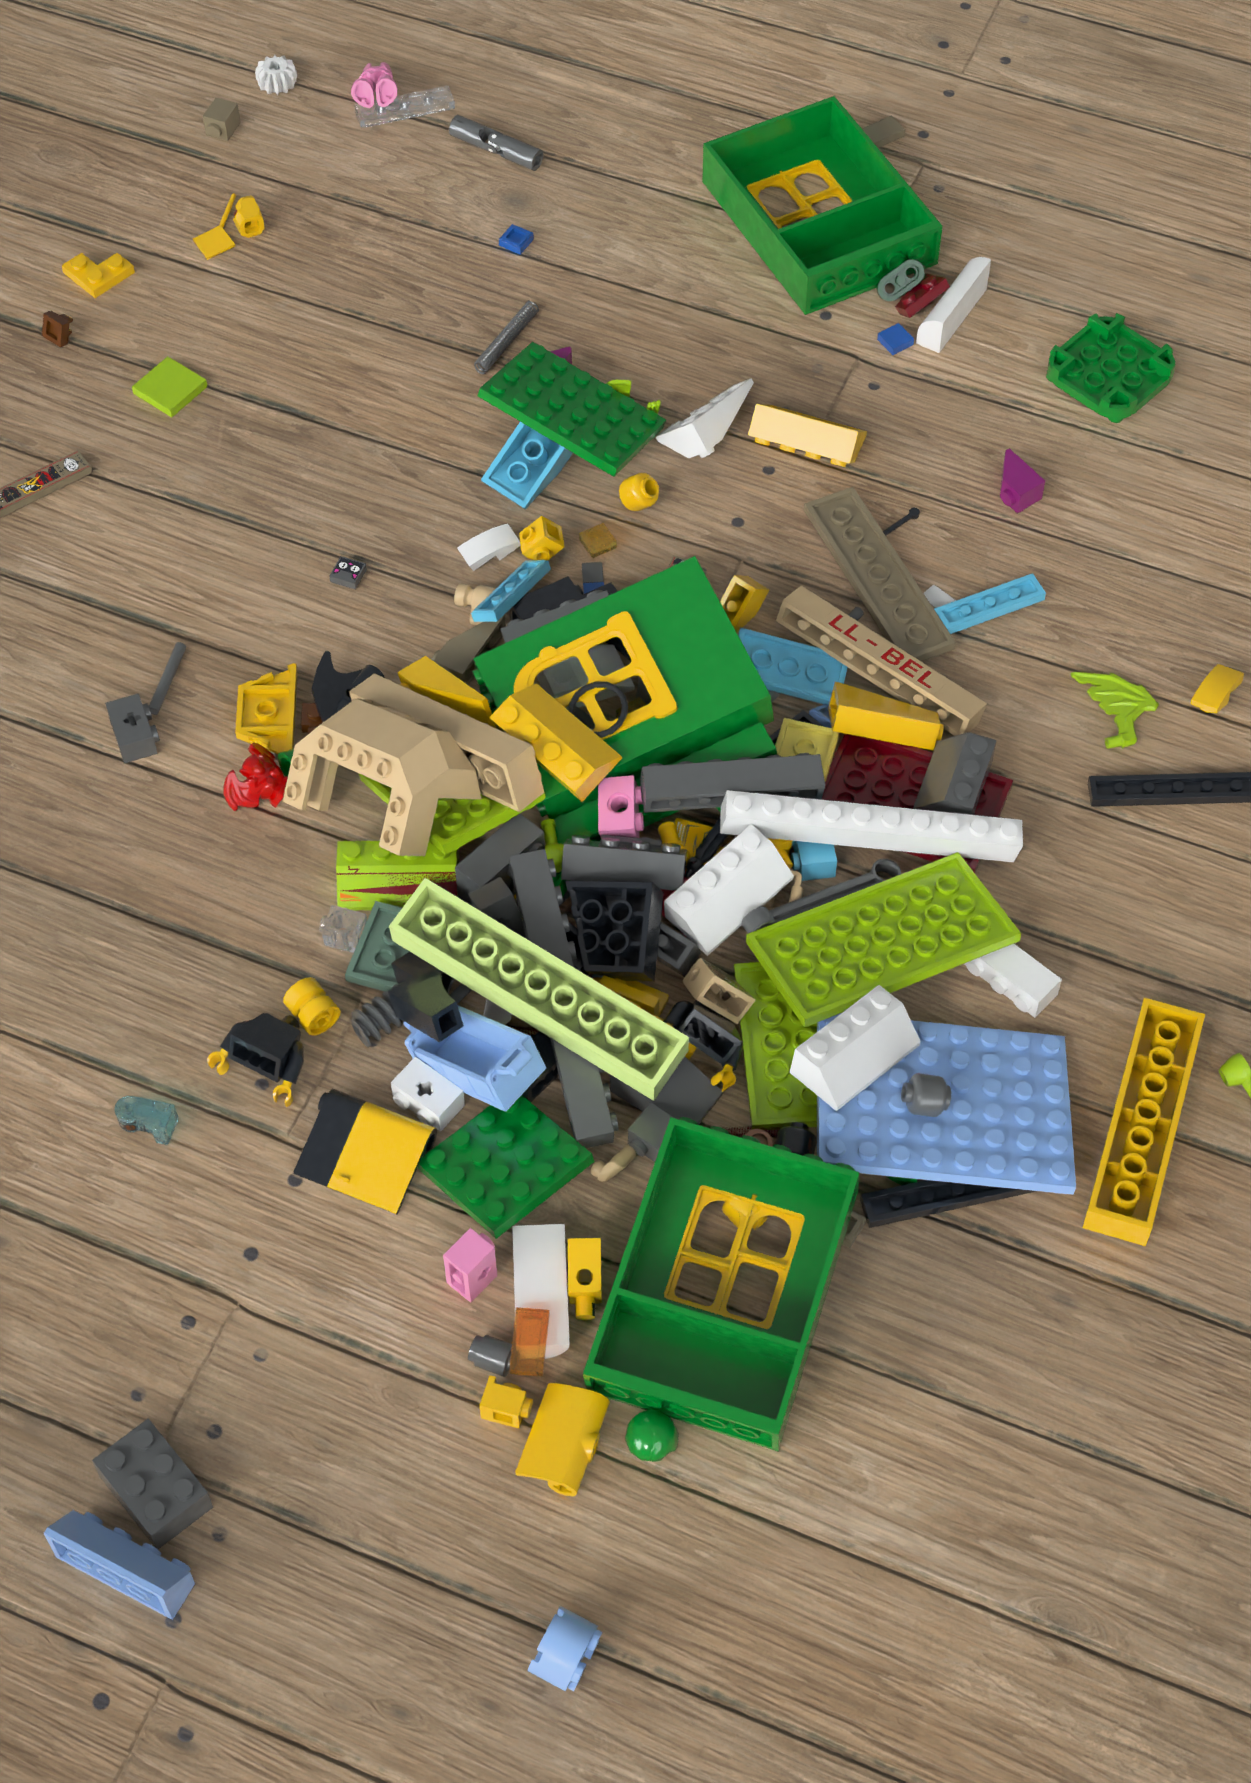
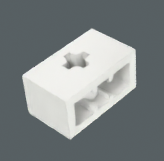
M414 1057L391 1082L394 1102L404 1110L410 1109L422 1123L433 1126L440 1132L465 1106L463 1090L417 1057Z

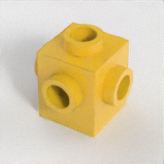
M540 516L519 533L522 554L528 559L548 561L565 547L562 527L543 516Z

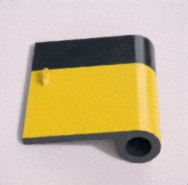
M331 1089L329 1093L325 1092L320 1098L318 1104L319 1114L293 1174L398 1215L421 1158L431 1151L434 1146L437 1128L336 1089Z

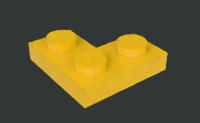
M81 252L62 265L63 273L94 298H97L135 273L133 264L119 253L112 255L97 265Z

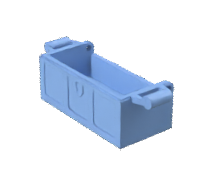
M459 1005L457 1006L464 1026L441 1042L434 1040L404 1021L405 1027L411 1032L405 1040V1045L412 1058L417 1057L461 1088L465 1094L505 1112L546 1069L531 1036Z

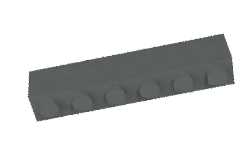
M800 753L796 756L788 757L771 755L759 759L742 757L731 761L713 759L702 763L683 761L674 765L654 763L642 767L640 777L644 813L721 807L727 790L821 800L825 789L820 754L811 755L809 753Z

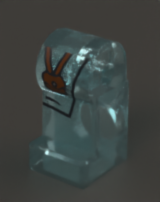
M122 1097L117 1101L114 1108L119 1125L123 1130L127 1132L140 1130L152 1133L156 1143L164 1145L169 1144L179 1120L173 1104L142 1097Z

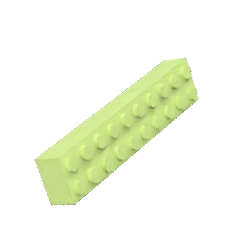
M424 878L389 925L392 941L653 1101L689 1051L688 1036Z

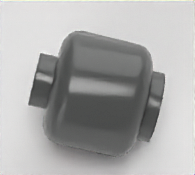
M916 1073L910 1078L908 1083L903 1084L901 1100L906 1102L908 1111L914 1115L937 1117L943 1110L946 1111L950 1105L951 1088L949 1085H946L945 1080L940 1076Z

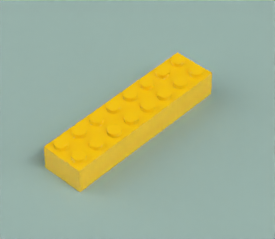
M1148 998L1143 999L1082 1228L1146 1246L1153 1227L1205 1014Z

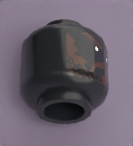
M791 1122L790 1126H785L778 1130L775 1144L785 1146L792 1153L802 1156L804 1154L814 1155L817 1137L813 1132L809 1131V1126L806 1124Z

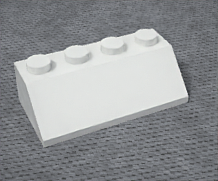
M750 824L664 901L665 917L708 956L742 925L743 918L749 912L764 906L794 879V875L774 844Z
M878 985L798 1046L794 1052L790 1073L834 1110L838 1111L920 1046L921 1041L903 1003L882 986Z

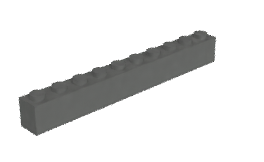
M545 849L509 856L510 873L526 939L574 967L572 960L577 959L573 941H567L565 932L570 931L567 914H561L559 905L563 904L560 886L554 887L552 877H556L553 859H547ZM550 1038L574 1139L585 1148L613 1143L614 1131H618L619 1127L615 1112L609 1113L607 1102L612 1101L608 1083L602 1084L600 1073H603L604 1070Z

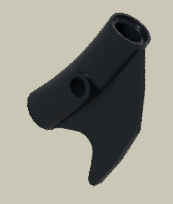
M325 651L316 669L311 688L322 722H325L352 702L349 694L350 690L373 674L385 678L383 673L373 665H366L365 668L350 673L337 672L333 667L331 653Z

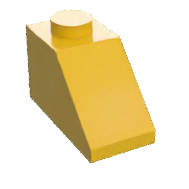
M743 575L733 576L720 600L737 633L740 627L743 628L758 613L769 592V589L749 576Z

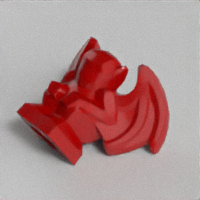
M252 743L248 748L252 755L245 759L242 769L239 770L247 779L244 781L238 780L235 771L231 770L224 781L223 795L233 811H237L238 806L247 808L258 807L260 798L269 799L270 804L276 808L284 797L288 776L284 777L282 770L274 761L275 756L269 750L258 743Z

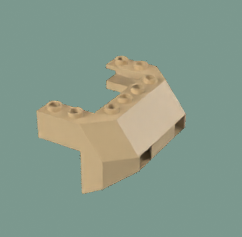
M356 698L295 745L283 802L300 810H306L308 805L318 811H328L339 764L392 788L379 847L399 856H425L438 799H481L476 770L450 732L371 699Z

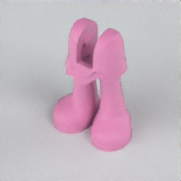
M382 62L380 66H372L371 63H368L364 67L361 76L353 83L351 88L352 97L359 105L366 108L373 107L374 92H376L377 103L381 107L388 106L394 101L398 88L396 82L392 79L390 66Z

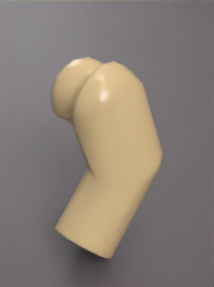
M626 1145L608 1163L605 1164L602 1160L596 1161L591 1168V1174L597 1177V1180L600 1182L609 1181L635 1159V1150L631 1146Z

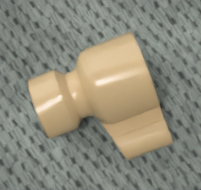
M459 583L455 591L454 603L463 607L471 605L472 612L496 588L479 585L472 589L470 585ZM470 613V624H472V625H478V624L482 623V622H474V621H473V618H472V615H471V613Z

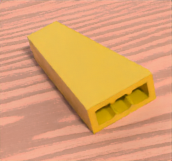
M834 683L828 705L832 731L928 750H934L936 741L941 740L944 725L940 723L937 712L843 683Z

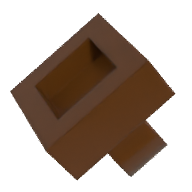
M53 311L44 313L42 336L59 347L68 345V336L72 333L69 325L73 322V318L66 314L58 315Z

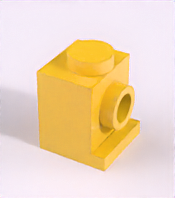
M489 1375L479 1405L481 1419L520 1429L522 1419H528L530 1416L533 1399L528 1398L526 1391H523L519 1386L512 1383L497 1384L496 1377Z

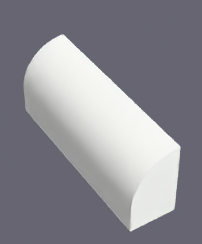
M976 257L967 263L950 288H948L920 325L916 344L940 353L987 290L991 259Z
M565 1224L512 1226L516 1351L520 1354L519 1360L552 1358L564 1353L570 1346Z

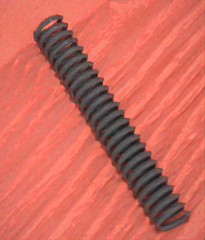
M528 300L501 333H499L497 338L493 340L475 361L474 367L478 373L485 374L515 340L517 335L528 325L530 320L539 312V308L534 302Z

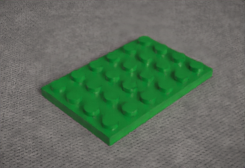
M533 341L481 386L477 395L479 398L613 477L664 428L666 419L659 416L656 412L647 410L646 407L635 402L634 399L616 391L610 385L599 381L588 372L577 368L564 358L558 357Z

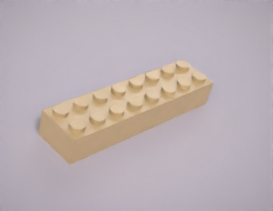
M377 674L371 675L349 691L352 701L356 698L371 699L450 732L476 770L480 794L520 812L544 793L541 781L542 776L535 759V750L530 743L515 738L506 732L489 726L487 723H482L469 717L467 714H462L447 705L440 704L427 696L418 694Z

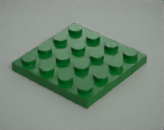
M521 1095L506 1112L492 1105L488 1106L425 1154L420 1160L418 1169L497 1239L595 1161L590 1151Z

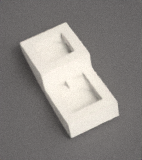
M504 524L471 538L457 547L469 567L475 571L494 556H497L499 560L503 559L521 546V543L508 524Z

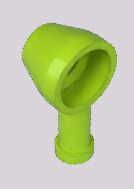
M546 819L540 823L541 829L544 831L545 851L547 859H553L556 873L562 871L564 844H558L555 820Z
M1236 1053L1228 1058L1218 1069L1219 1075L1227 1087L1242 1085L1251 1099V1068L1245 1058L1240 1053Z

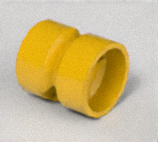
M312 977L296 982L289 988L283 998V1003L294 1017L300 1018L299 1023L312 1036L327 1031L336 1023L340 1016V1009L326 995V992L317 980Z

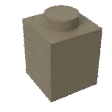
M220 98L214 99L203 115L207 136L225 141L230 139L241 123L238 103Z

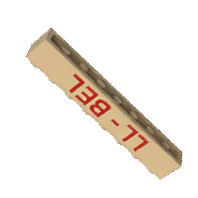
M798 587L783 599L776 619L778 623L817 648L822 649L828 655L901 702L937 712L940 723L944 725L946 731L957 736L971 732L979 724L987 705L986 702L805 587Z

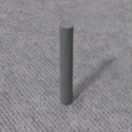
M181 642L175 644L150 702L149 708L153 715L159 713L186 650V645Z

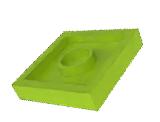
M167 356L132 386L134 395L172 418L208 386L205 378Z

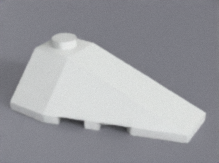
M752 378L731 386L711 399L710 403L692 411L690 417L683 421L675 422L656 436L657 441L687 458L697 455L703 458L715 451L714 446L724 438L754 384Z

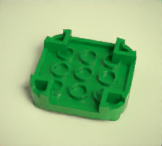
M1096 313L1088 318V323L1083 329L1061 347L1055 345L1052 348L1046 378L1056 387L1097 414L1108 418L1113 423H1120L1123 418L1135 414L1170 383L1173 378L1176 361L1172 354L1173 349L1167 343L1160 348L1124 325L1125 316L1116 313L1115 317H1098Z

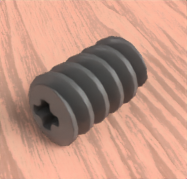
M389 990L382 993V998L374 997L372 1005L369 1003L363 1004L362 1012L355 1009L351 1013L352 1027L362 1043L368 1048L371 1046L369 1039L371 1035L377 1041H380L381 1035L379 1030L382 1029L389 1035L392 1032L390 1023H393L398 1028L402 1026L400 1018L395 1015L388 994Z

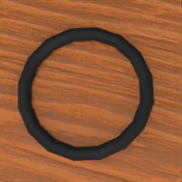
M593 682L584 685L573 695L568 711L574 715L575 704L579 697L588 690L607 688L614 691L620 697L622 704L621 715L617 722L609 729L594 732L602 738L613 734L622 726L627 717L628 702L625 694L618 686L609 682Z

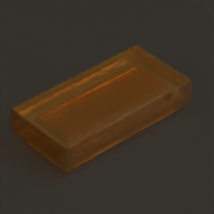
M516 1307L509 1367L510 1374L543 1377L550 1310Z

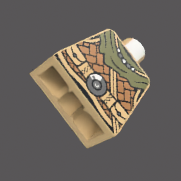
M703 958L697 960L683 979V984L697 1001L736 1024L740 1022L755 1002V999L730 975ZM723 991L724 993L727 991L731 995L728 1000L724 1001L722 999Z

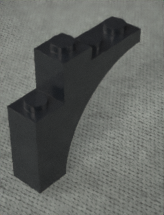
M569 576L524 595L510 609V620H525L534 617L533 615L537 611L559 608L560 604L565 601H578L587 598V594L596 590H607L610 595L618 591L610 582L583 594L581 587L578 584L574 585ZM614 637L605 641L609 645H614L631 663V658L620 638Z
M410 951L391 963L398 985L389 990L388 994L396 1017L438 1042H441L464 1026L457 1002L449 996L454 978Z

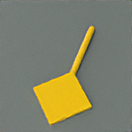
M234 193L230 197L219 226L193 238V242L207 260L235 247V243L223 229L236 198Z

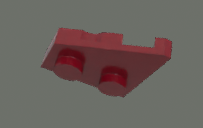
M925 273L922 281L909 290L895 308L900 315L911 318L950 288V285L946 278Z

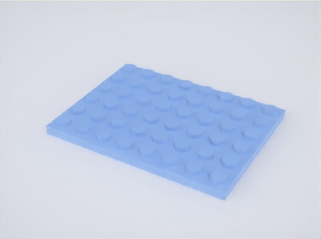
M840 1014L817 1022V1032ZM911 1020L921 1041L920 1046L838 1111L834 1110L817 1096V1156L822 1158L823 1162L833 1165L844 1163L852 1166L855 1171L862 1174L1074 1195L1076 1176L1065 1036ZM914 1074L936 1075L945 1080L946 1085H949L951 1088V1102L946 1111L943 1110L937 1117L914 1115L908 1111L906 1102L901 1100V1090L903 1084L908 1083Z

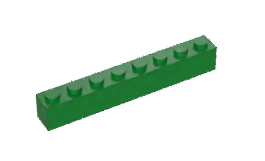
M759 722L755 725L746 726L740 732L728 738H721L711 746L694 751L675 763H668L666 765H674L683 761L702 763L713 759L731 761L742 757L759 759L778 755L762 722ZM639 777L635 780L637 786H641ZM598 799L588 801L581 807L569 813L560 814L554 819L558 844H564L567 838L572 839V835H586L590 837V841L601 842L598 832ZM639 804V813L642 812L644 827L680 811L644 813L643 804ZM620 808L617 812H623L627 808Z

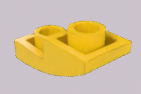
M1217 664L1203 680L1192 697L1190 704L1200 707L1204 712L1217 714L1228 704L1230 693L1242 683L1244 673Z

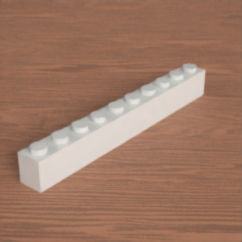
M729 790L726 791L721 805L720 834L739 835L752 824L766 838L944 856H950L958 852L964 858L1014 862L1023 847L1022 820Z

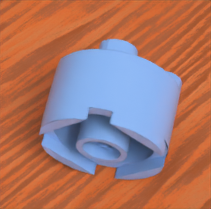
M560 1606L537 1648L538 1653L535 1659L531 1661L527 1671L564 1691L567 1688L574 1691L586 1667V1664L581 1661L583 1657L591 1659L603 1632L597 1630L598 1625Z

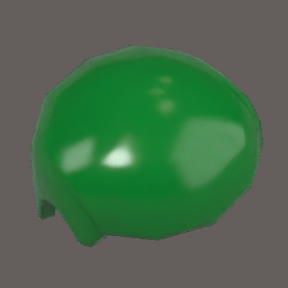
M645 1410L634 1416L628 1423L625 1441L631 1454L638 1459L658 1462L676 1450L679 1433L670 1417L658 1410Z

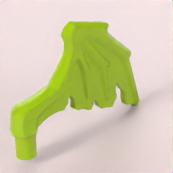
M1071 672V677L1075 678L1079 684L1090 683L1094 685L1087 690L1088 695L1094 701H1100L1099 707L1106 714L1116 715L1114 722L1118 727V735L1105 738L1106 748L1121 747L1123 749L1134 745L1137 742L1134 721L1144 711H1156L1159 703L1142 684H1132L1114 673L1107 675Z

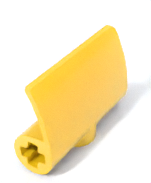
M549 1383L516 1468V1475L548 1481V1486L555 1492L566 1496H576L588 1462L591 1463L595 1456L600 1439L599 1431L610 1403L609 1399L600 1393L584 1388Z

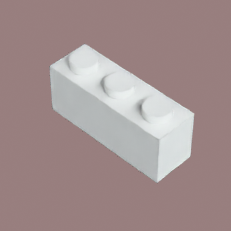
M1015 944L964 963L973 975L983 978L991 985L994 991L1007 996L1019 1010L1028 1012L1034 1018L1058 995L1062 981L1060 977Z

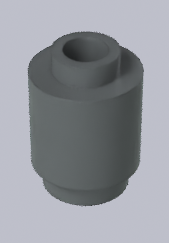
M477 1335L468 1353V1360L474 1362L475 1367L506 1377L509 1372L514 1373L520 1359V1354L516 1353V1345L489 1335L484 1337Z

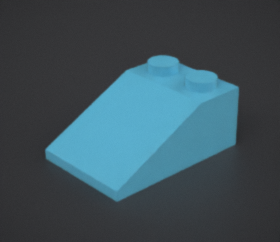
M519 422L481 481L526 509L560 473L573 453Z

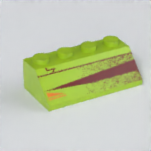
M337 841L336 877L338 911L372 910L375 901L403 908L424 878L458 897L455 867L459 864L458 850L444 855L429 841L425 856H399L379 847L380 841Z

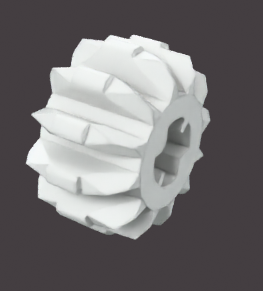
M274 55L272 58L265 57V61L258 62L255 75L261 90H266L267 94L274 92L278 96L279 92L287 93L288 89L294 88V84L297 82V71L292 60L286 59L285 56L279 58Z

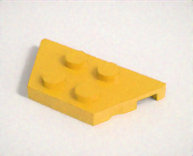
M296 663L287 665L288 670L274 676L270 672L257 680H250L238 685L235 728L237 739L250 744L258 743L276 754L294 748L298 672Z

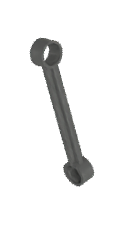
M879 859L873 864L871 871L864 875L768 910L766 907L756 908L743 918L742 926L747 934L885 881L876 872L888 873L893 878L901 875V869L892 860Z

